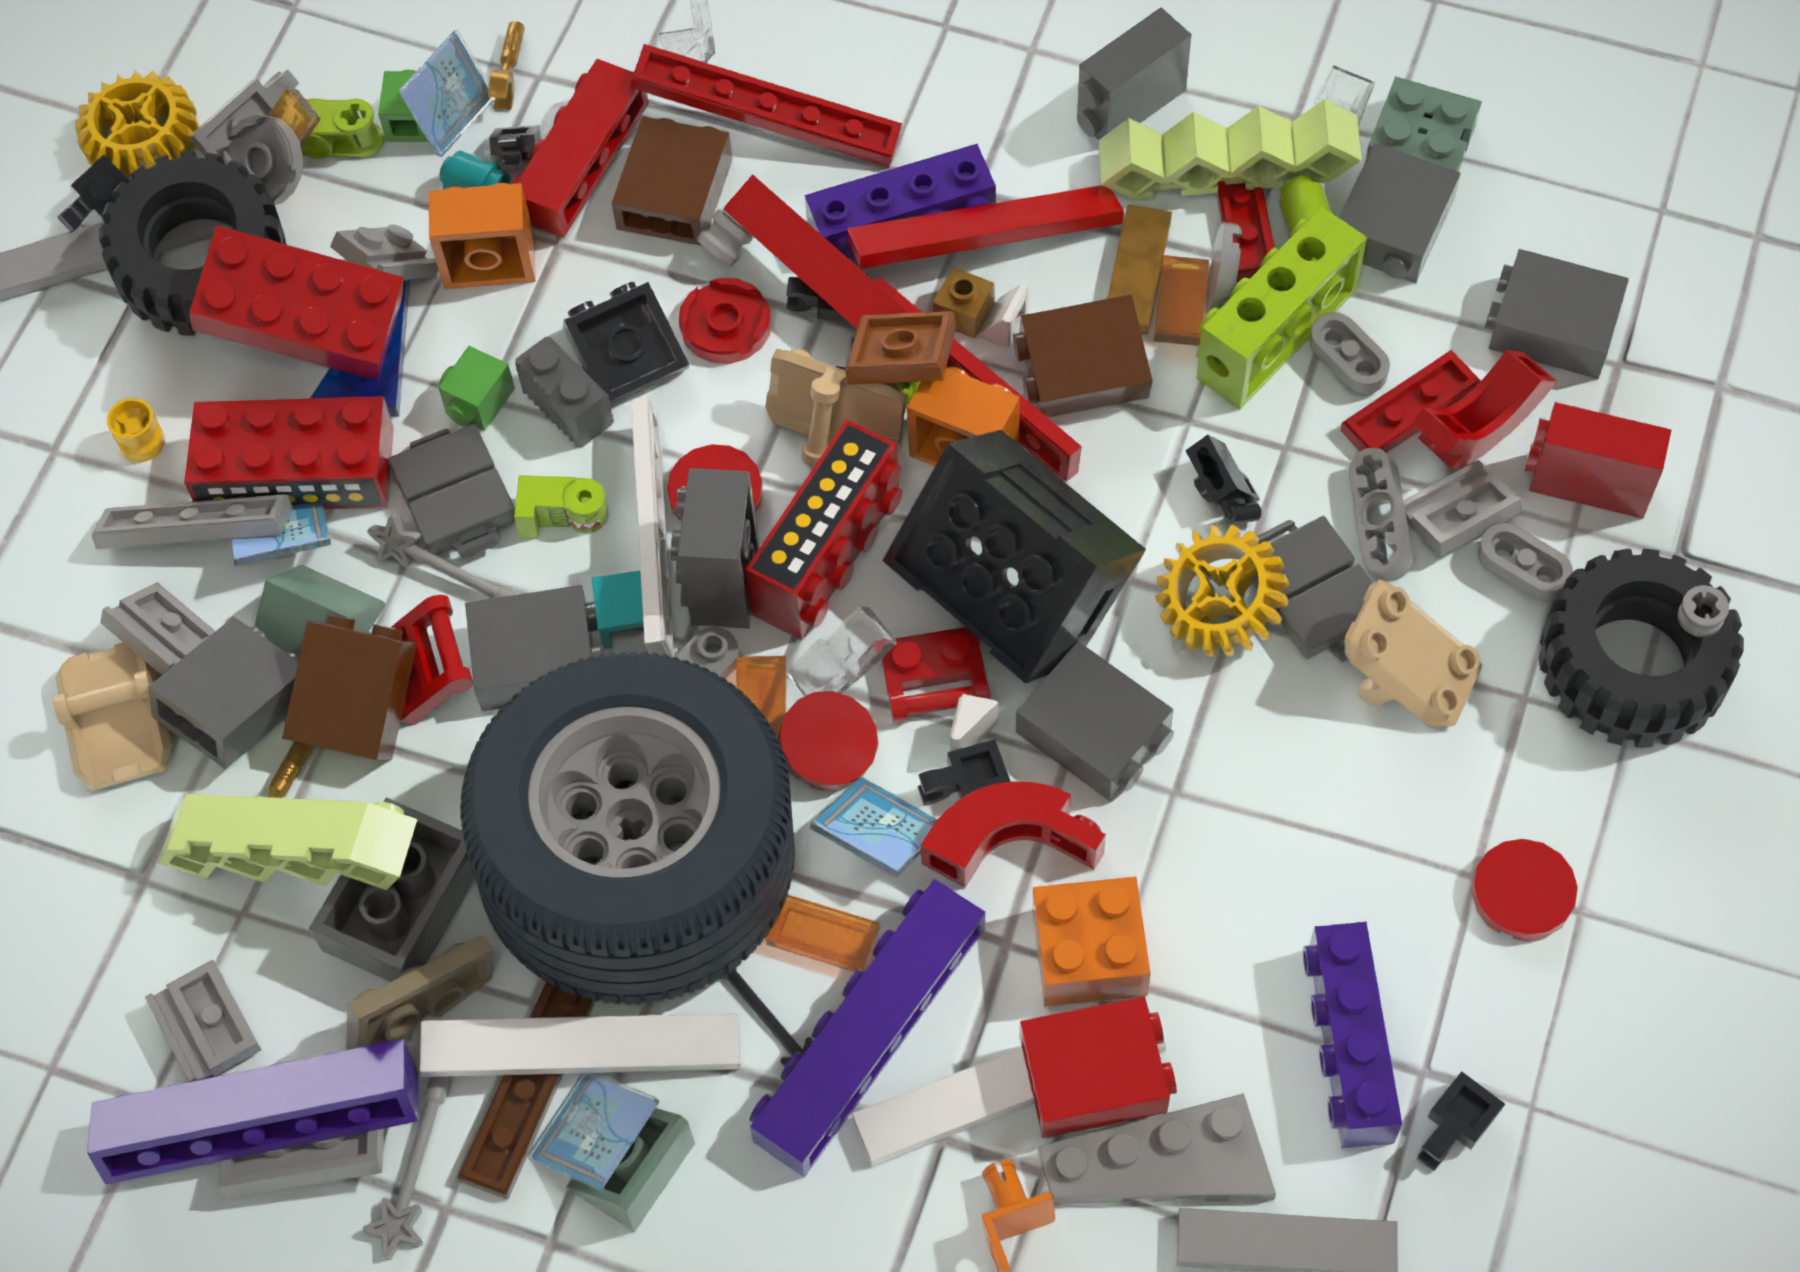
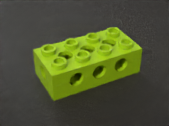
M1321 207L1309 220L1307 218L1300 220L1292 230L1289 240L1280 249L1276 247L1271 249L1261 262L1259 270L1250 279L1245 277L1240 280L1231 292L1229 300L1220 309L1213 308L1202 320L1199 327L1201 332L1200 347L1196 354L1198 357L1196 378L1238 409H1241L1310 339L1312 325L1315 320L1326 313L1336 312L1357 291L1367 237L1324 207Z

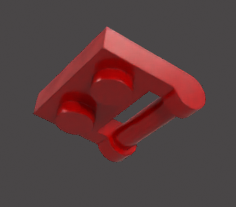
M439 594L426 598L391 626L392 628L403 630L402 640L417 643L400 722L416 724L453 694L466 692L473 686L470 670L463 666L450 620L453 609L450 599L446 595ZM430 625L444 670L440 675L427 631Z
M966 627L879 641L880 656L893 723L908 721V716L957 708L959 697H962V694L991 699L978 637ZM970 680L971 686L904 696L903 690Z

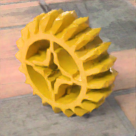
M135 70L131 78L124 79L117 73L116 82L109 85L101 81V91L99 93L87 92L89 104L78 106L80 118L75 120V129L78 137L77 143L90 165L104 154L129 178L131 173L142 165L145 169L156 165L154 160L156 158L168 155L169 160L180 158V152H187V150L196 148L188 137L199 128L196 117L197 110L193 101H190L187 91L181 85H176L169 76L160 79L154 71H151L143 78ZM169 115L168 120L164 125L163 120Z
M1211 525L1209 538L1203 539L1198 532L1192 531L1191 539L1194 544L1186 548L1184 544L1176 542L1175 549L1180 555L1177 560L1163 558V565L1170 574L1156 576V583L1160 588L1164 589V591L1155 595V601L1158 606L1165 608L1160 613V618L1165 625H1172L1170 634L1176 640L1185 638V645L1191 651H1196L1202 645L1204 653L1207 656L1213 657L1221 645L1225 655L1233 657L1235 644L1241 643L1246 651H1252L1253 643L1249 638L1258 634L1261 639L1268 640L1270 634L1264 625L1267 622L1278 625L1281 624L1282 620L1279 613L1273 608L1288 606V598L1280 592L1289 587V580L1286 575L1280 574L1284 569V563L1279 556H1272L1274 549L1269 542L1264 541L1258 544L1259 538L1253 531L1249 530L1241 537L1238 527L1231 525L1223 537L1219 528ZM1233 559L1225 566L1214 567L1210 565V563L1217 560ZM1258 573V591L1253 603L1248 607L1244 602V595L1253 584L1251 579ZM1196 575L1200 581L1199 589L1191 598L1193 603L1187 608L1186 595L1188 587ZM1209 580H1213L1219 587L1224 585L1227 590L1229 589L1228 592L1235 602H1231L1225 595L1220 597L1217 592L1215 593L1216 590ZM1221 615H1231L1236 618L1221 624L1204 623L1206 620L1212 622Z

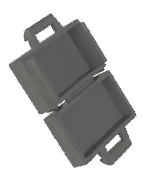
M476 424L451 433L447 428L410 442L411 449L388 458L393 475L429 553L435 555L442 550L453 547L462 559L499 545L497 528L514 523V504L498 470L495 468V464ZM487 532L489 533V534H487V535H485V536H482V537H480V538H477V539H475V540H472V541H470V542H468V543H465V544H463V545L461 544V543L464 542V541H467V540H469V539H472V538L477 537V536H479V535H482V534H484V533H487Z
M1324 515L1299 528L1295 526L1294 521L1287 520L1258 535V544L1264 541L1268 542L1287 531L1290 532L1270 542L1274 549L1272 556H1279L1284 563V569L1280 574L1286 575L1289 580V587L1280 591L1288 598V606L1273 608L1281 616V625L1305 659H1310L1327 649L1341 662L1346 661L1348 658L1345 655V647L1340 649L1337 644L1345 640L1351 623L1357 619L1365 602L1363 598L1369 586L1373 583L1360 564L1354 565L1355 557ZM1257 573L1251 579V582L1258 591L1259 577Z

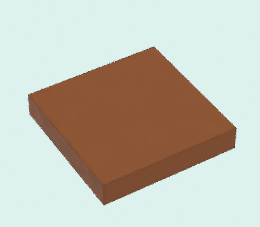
M954 312L862 315L845 369L848 384L943 380L956 329Z

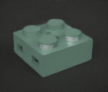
M1395 76L1369 142L1366 159L1375 142L1459 172L1465 151L1467 152L1478 122L1482 101Z

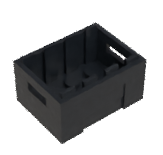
M997 430L947 444L882 561L915 590H923L990 647L989 653L1022 682L1027 684L1049 675L1078 641L1087 647L1145 553L1146 548L1002 430ZM973 537L981 541L982 552L980 555L976 554L971 548ZM1009 568L1015 569L1018 573L1019 582L1017 585L1011 584L1007 578Z

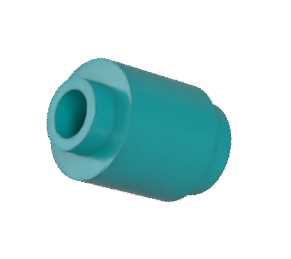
M461 150L444 160L439 173V179L443 182V190L449 187L469 188L491 186L496 183L510 184L511 181L509 173L502 172L500 165Z

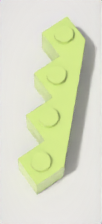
M1325 99L1294 121H1290L1258 105L1228 128L1192 112L1163 134L1128 118L1099 139L1101 185L1133 200L1154 199V191L1181 189V196L1217 193L1218 181H1225L1226 184L1245 183V187L1248 190H1254V187H1261L1263 189L1282 187L1283 179H1291L1300 175H1310L1318 183H1329L1362 161L1357 115Z
M186 794L176 809L158 863L206 880L215 867L266 883L271 875L278 870L322 886H326L338 873L387 890L400 877L417 819L404 815L403 809L387 802L372 804L369 802Z

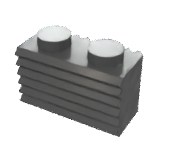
M544 337L516 358L515 366L523 394H528L529 400H533L534 405L539 406L541 412H545L546 418H551L552 423L557 424L558 429L563 430V434L568 435L570 441H574L575 447H584L613 424L614 419L611 414L609 395L551 337Z

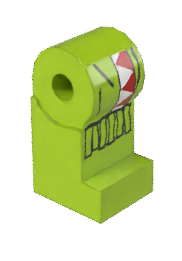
M518 475L514 518L519 538H538L539 527H572L577 532L587 534L598 531L606 524L609 515L605 491L601 484L594 479L567 476Z

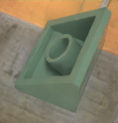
M301 564L265 580L254 627L260 629L271 643L284 652H291L300 657L307 621L325 622L326 614L355 619L354 629L369 632L386 605L384 601Z
M654 1107L601 1188L594 1187L573 1177L566 1188L635 1232L695 1145L688 1121L679 1114Z

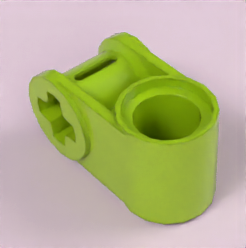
M310 98L302 101L300 104L294 133L300 141L302 155L317 159L325 157L366 158L376 154L385 142L383 131L380 126L373 122L374 111L371 105L363 99L324 100ZM357 111H360L363 118H360ZM355 138H358L361 146L358 145Z

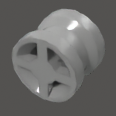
M720 208L714 213L713 224L710 228L702 230L696 237L697 241L706 250L730 266H733L737 261V252L741 246L750 244L754 238L728 213Z

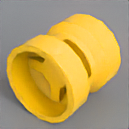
M127 398L117 402L110 409L106 424L125 458L134 462H146L155 458L162 451L165 445V435L151 406L146 401L138 398Z

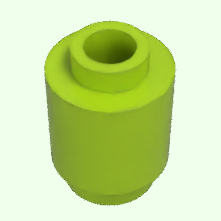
M1300 175L1289 179L1282 185L1279 204L1290 234L1300 220L1303 218L1309 220L1321 207L1332 213L1323 186L1316 182L1314 177Z

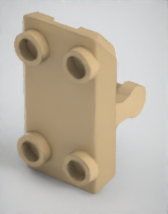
M776 349L771 358V378L765 408L772 423L809 437L808 442L802 448L801 458L805 464L812 467L816 465L846 419L897 443L898 452L907 395L902 393L894 382L848 384L845 370L814 360L809 353L802 349H793L791 351Z
M1381 579L1377 580L1369 586L1363 598L1365 602L1357 619L1351 623L1345 636V655L1352 665L1369 678L1362 680L1357 691L1358 696L1366 703L1375 706H1382L1386 701L1396 700L1429 727L1455 726L1482 668L1477 651L1472 646L1463 644L1411 601L1408 594L1402 588L1394 587L1390 582Z
M123 642L115 644L110 649L92 654L86 652L69 657L61 665L55 677L58 695L53 696V705L58 721L65 727L73 772L92 791L165 771L172 744L169 729L151 715L148 686L158 679L156 670Z

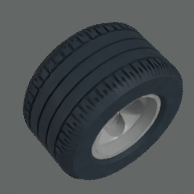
M636 651L630 654L626 652L615 654L613 652L608 656L599 654V657L594 658V656H590L587 660L583 658L578 659L576 663L570 662L567 663L566 667L562 665L556 671H549L546 676L541 675L537 681L533 680L530 682L529 687L525 686L521 689L520 693L514 694L512 700H508L505 706L501 707L497 715H494L491 722L487 724L470 756L462 784L460 819L462 822L463 839L485 912L494 931L510 953L521 964L525 965L528 970L539 978L542 977V980L554 987H560L562 991L570 992L575 996L581 995L584 999H592L597 1002L602 1000L604 1003L613 1002L614 1004L624 1002L625 1005H631V1003L639 1005L642 1002L650 1004L652 1001L663 1002V999L668 998L672 1000L676 996L683 997L684 993L689 992L691 994L697 989L705 988L706 984H713L715 980L723 978L725 973L729 974L735 967L737 968L741 965L742 960L745 961L756 950L757 946H760L778 919L791 886L795 860L789 771L782 747L767 719L749 697L744 695L740 689H737L734 684L728 683L724 677H719L717 673L710 672L705 667L700 668L699 664H691L688 660L684 659L681 661L678 657L670 658L669 655L665 654L659 656L658 653L649 655L648 652H642L641 654H637ZM622 781L635 782L632 787L627 789L614 788L617 783ZM670 796L683 798L680 803L675 805L662 803L664 799ZM580 811L594 812L588 819L578 820L573 818ZM629 836H631L632 839H634V840H631V839H629V840H624V839L627 838V837H629ZM676 842H686L677 851L668 849ZM591 856L601 858L600 862L595 865L582 860Z

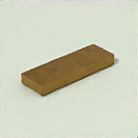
M1127 204L1107 299L1132 294L1140 331L1143 334H1148L1172 221V211Z

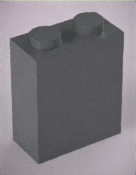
M1162 7L1079 64L1077 121L1081 129L1088 136H1095L1099 140L1128 118L1142 123L1186 91L1192 34Z
M1374 142L1339 216L1341 220L1367 237L1362 264L1383 271L1392 278H1403L1417 283L1455 200L1461 173Z
M1518 249L1514 265L1504 264L1496 291L1505 293L1502 304L1492 301L1485 329L1492 330L1493 334L1488 349L1505 353L1506 350L1523 351L1534 362L1599 379L1608 354L1629 278Z
M582 585L465 603L473 686L481 711L504 707L505 703L508 700H512L514 694L520 693L523 687H529L530 682L533 680L537 681L541 675L546 676L551 670H558L559 666L563 665L566 667L567 663H576L578 659L583 658L587 660L590 656L595 658L599 657V654H603L601 645L593 646L591 632L598 631L595 602L587 603Z
M233 616L148 686L151 715L155 720L222 768L227 769L287 717L299 657L294 653L284 652L271 643L260 629L248 627Z
M1078 641L1017 709L1016 733L1104 798L1111 801L1120 789L1128 791L1133 787L1143 772L1144 767L1141 765L1151 753L1158 756L1168 746L1174 735V731L1171 729L1174 709Z

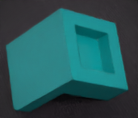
M640 570L591 578L597 625L603 650L613 648L611 632L644 627Z

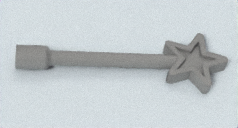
M398 513L388 517L386 527L373 525L367 530V533L380 544L376 557L379 563L393 556L402 566L408 567L413 563V558L490 598L518 595L505 587L497 588L414 545L413 543L421 538V534L405 531Z
M451 1076L429 1078L424 1094L426 1105L395 1207L388 1198H383L381 1200L382 1219L363 1226V1231L367 1236L382 1239V1256L386 1260L392 1259L401 1243L417 1247L423 1245L421 1238L412 1229L422 1213V1208L417 1204L409 1207L436 1114L439 1105L445 1101Z

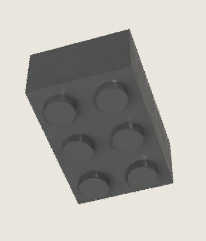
M689 468L687 487H679L677 493V516L682 517L681 531L673 530L671 538V560L676 561V583L681 584V606L688 607L692 625L750 629L752 611L745 569L758 551L760 542L749 471Z
M386 797L383 802L394 804L404 810V815L417 819L400 877L387 890L340 875L309 930L321 951L391 982L399 978L410 967L423 966L428 962L474 881L475 876L466 850L462 830Z

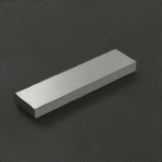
M282 494L106 508L91 536L96 549L279 536L282 534L289 518L292 506L289 496Z
M1179 1208L1177 1266L1261 1272H1398V1221Z

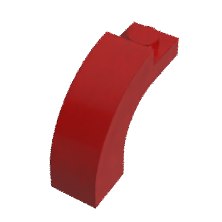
M1506 350L1480 383L1461 400L1443 409L1423 408L1412 424L1422 432L1418 439L1451 469H1458L1485 455L1514 431L1539 405L1557 381L1523 351Z
M1024 781L1004 782L980 788L951 805L937 819L920 845L921 864L966 888L981 862L994 849L1012 841L1031 840L1044 843L1095 870L1104 855L1106 834L1101 832L1100 827L1091 819L1083 815H1075L1074 817L1070 815V793L1041 783Z

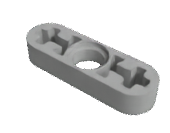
M1367 448L1360 451L1353 458L1349 466V477L1362 558L1365 566L1376 577L1391 582L1406 575L1413 562L1399 470L1396 463L1383 450ZM1378 464L1381 468L1375 471L1376 484L1381 489L1376 490L1375 485L1367 476L1372 474V467ZM1391 504V514L1385 522L1378 525L1370 523L1371 513L1377 506ZM1380 539H1386L1387 545L1396 552L1389 556V563L1386 565L1380 562L1386 558L1385 544Z

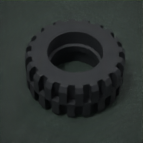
M192 151L180 152V158L169 160L168 155L154 159L156 165L145 169L142 165L131 173L133 180L128 184L122 181L113 191L116 202H108L105 205L102 213V219L105 224L99 228V242L103 248L101 254L124 303H129L132 312L141 320L150 319L155 328L169 332L172 326L177 328L179 335L184 336L196 335V331L192 330L190 309L204 266L194 269H174L153 260L159 242L170 230L191 220L211 219L226 223L236 231L286 244L285 234L271 195L267 194L265 185L256 175L248 174L247 168L235 160H230L226 165L222 155L206 153L205 158H198L196 152Z
M1629 548L1615 550L1610 560L1605 555H1599L1587 561L1585 569H1576L1566 579L1564 587L1558 590L1540 639V645L1542 646L1538 656L1540 670L1543 673H1547L1544 685L1549 695L1552 697L1559 695L1561 697L1558 708L1567 718H1572L1575 715L1582 720L1579 728L1591 735H1594L1595 731L1598 730L1608 735L1607 742L1621 746L1624 739L1634 740V745L1637 748L1652 747L1658 738L1661 739L1662 744L1669 745L1680 741L1685 732L1687 734H1694L1704 727L1708 718L1714 717L1725 699L1741 666L1739 660L1744 652V638L1738 633L1742 623L1739 613L1735 609L1729 610L1722 627L1712 636H1693L1682 628L1678 620V609L1687 591L1695 586H1712L1710 584L1712 576L1701 567L1694 571L1685 565L1687 559L1673 554L1671 559L1660 557L1659 550L1643 548L1641 555H1633L1632 549ZM1722 586L1717 587L1716 589L1720 590L1726 596L1728 603H1730L1731 598ZM1702 604L1700 609L1696 606L1694 613L1701 618H1704L1706 614H1709L1710 617L1712 609ZM1618 620H1635L1650 624L1664 632L1675 643L1683 658L1684 668L1663 676H1645L1630 672L1607 656L1598 642L1595 630L1607 623Z

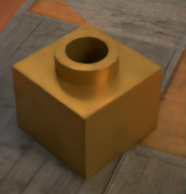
M952 267L933 301V312H954L956 320L955 331L975 339L995 303V283Z

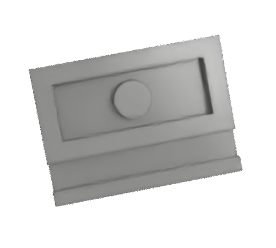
M394 224L380 228L359 227L356 230L336 231L330 248L348 262L402 276L404 280L435 277L439 270L436 259L425 257L428 250L413 240V234L409 230Z
M1479 459L1404 500L1406 518L1412 523L1413 529L1441 557L1480 536L1492 525L1503 523L1521 513V499L1493 472H1486L1483 469V463Z
M158 582L121 599L119 606L113 609L109 606L103 608L100 621L104 627L161 675L215 632L212 627Z
M213 959L166 985L167 988L155 995L150 993L145 996L188 1082L203 1080L212 1074L216 1076L262 1050Z

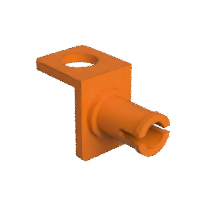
M1005 1159L1000 1160L1003 1170L1001 1175L1004 1182L1000 1178L995 1162L988 1165L982 1171V1177L988 1186L997 1209L981 1215L985 1241L997 1272H1011L1000 1241L1045 1226L1056 1220L1054 1200L1051 1193L1046 1192L1027 1199L1017 1175L1015 1163L1012 1160Z

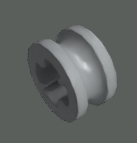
M1706 585L1695 586L1687 591L1678 609L1679 623L1686 632L1693 636H1712L1722 627L1729 613V603L1726 596L1720 590ZM1702 604L1712 609L1710 617L1709 614H1706L1704 618L1697 616L1694 613L1696 606L1698 609L1701 608Z

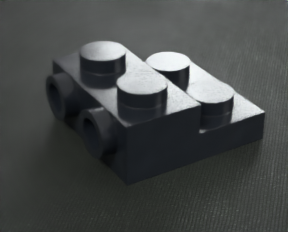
M635 282L621 285L610 292L611 299L594 305L593 301L581 303L567 312L569 317L563 321V330L582 369H586L587 374L609 395V404H613L687 370L690 365L649 282L636 286Z

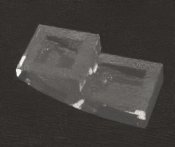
M858 606L828 640L817 639L786 674L804 696L822 691L843 693L878 663L897 641L869 607Z

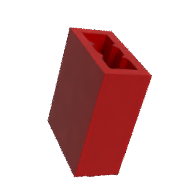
M1554 402L1549 420L1539 418L1534 440L1531 443L1524 471L1533 473L1529 491L1644 519L1664 469L1672 429Z
M1145 996L1020 1021L1019 1040L1042 1138L1167 1113L1170 1095L1177 1093L1176 1081L1171 1063L1161 1062L1157 1044L1164 1043L1163 1028L1158 1012L1149 1013Z

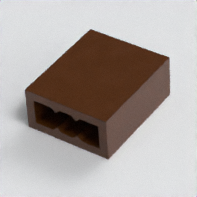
M642 116L611 203L616 229L702 246L696 237L702 230H708L711 226L713 215L733 160L729 132L720 131L711 126L699 127L677 123L668 118L656 119Z
M1132 294L1021 315L1019 333L1013 334V345L1017 361L1025 360L1029 376L1022 378L1026 400L1031 404H1035L1036 408L1045 416L1053 417L1149 398L1153 380Z
M326 614L325 622L307 621L282 739L374 760L392 759L417 643L402 640L403 630L373 624L372 633L354 629L356 620L347 617Z

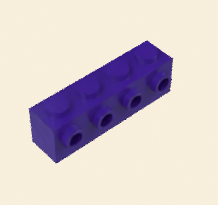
M977 143L804 195L807 222L848 259H851L854 255L847 242V228L996 203V185Z
M1367 921L1314 926L1310 944L1303 946V964L1306 976L1313 977L1316 995H1311V1012L1314 1026H1321L1324 1045L1319 1046V1060L1323 1077H1330L1333 1096H1328L1327 1105L1331 1128L1338 1129L1341 1149L1393 1144L1402 1127V1119Z

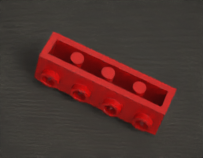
M597 58L589 71L581 74L573 96L566 106L559 108L554 118L553 127L546 138L540 139L536 143L531 161L524 172L518 173L511 183H522L532 226L563 238L570 230L649 104L647 93L630 88L634 72Z

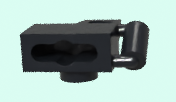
M1207 434L1185 450L1198 474V477L1193 480L1196 489L1207 502H1213L1214 505L1220 507L1227 524L1254 522L1261 518V507L1257 503L1260 498L1249 478L1239 470L1224 442Z

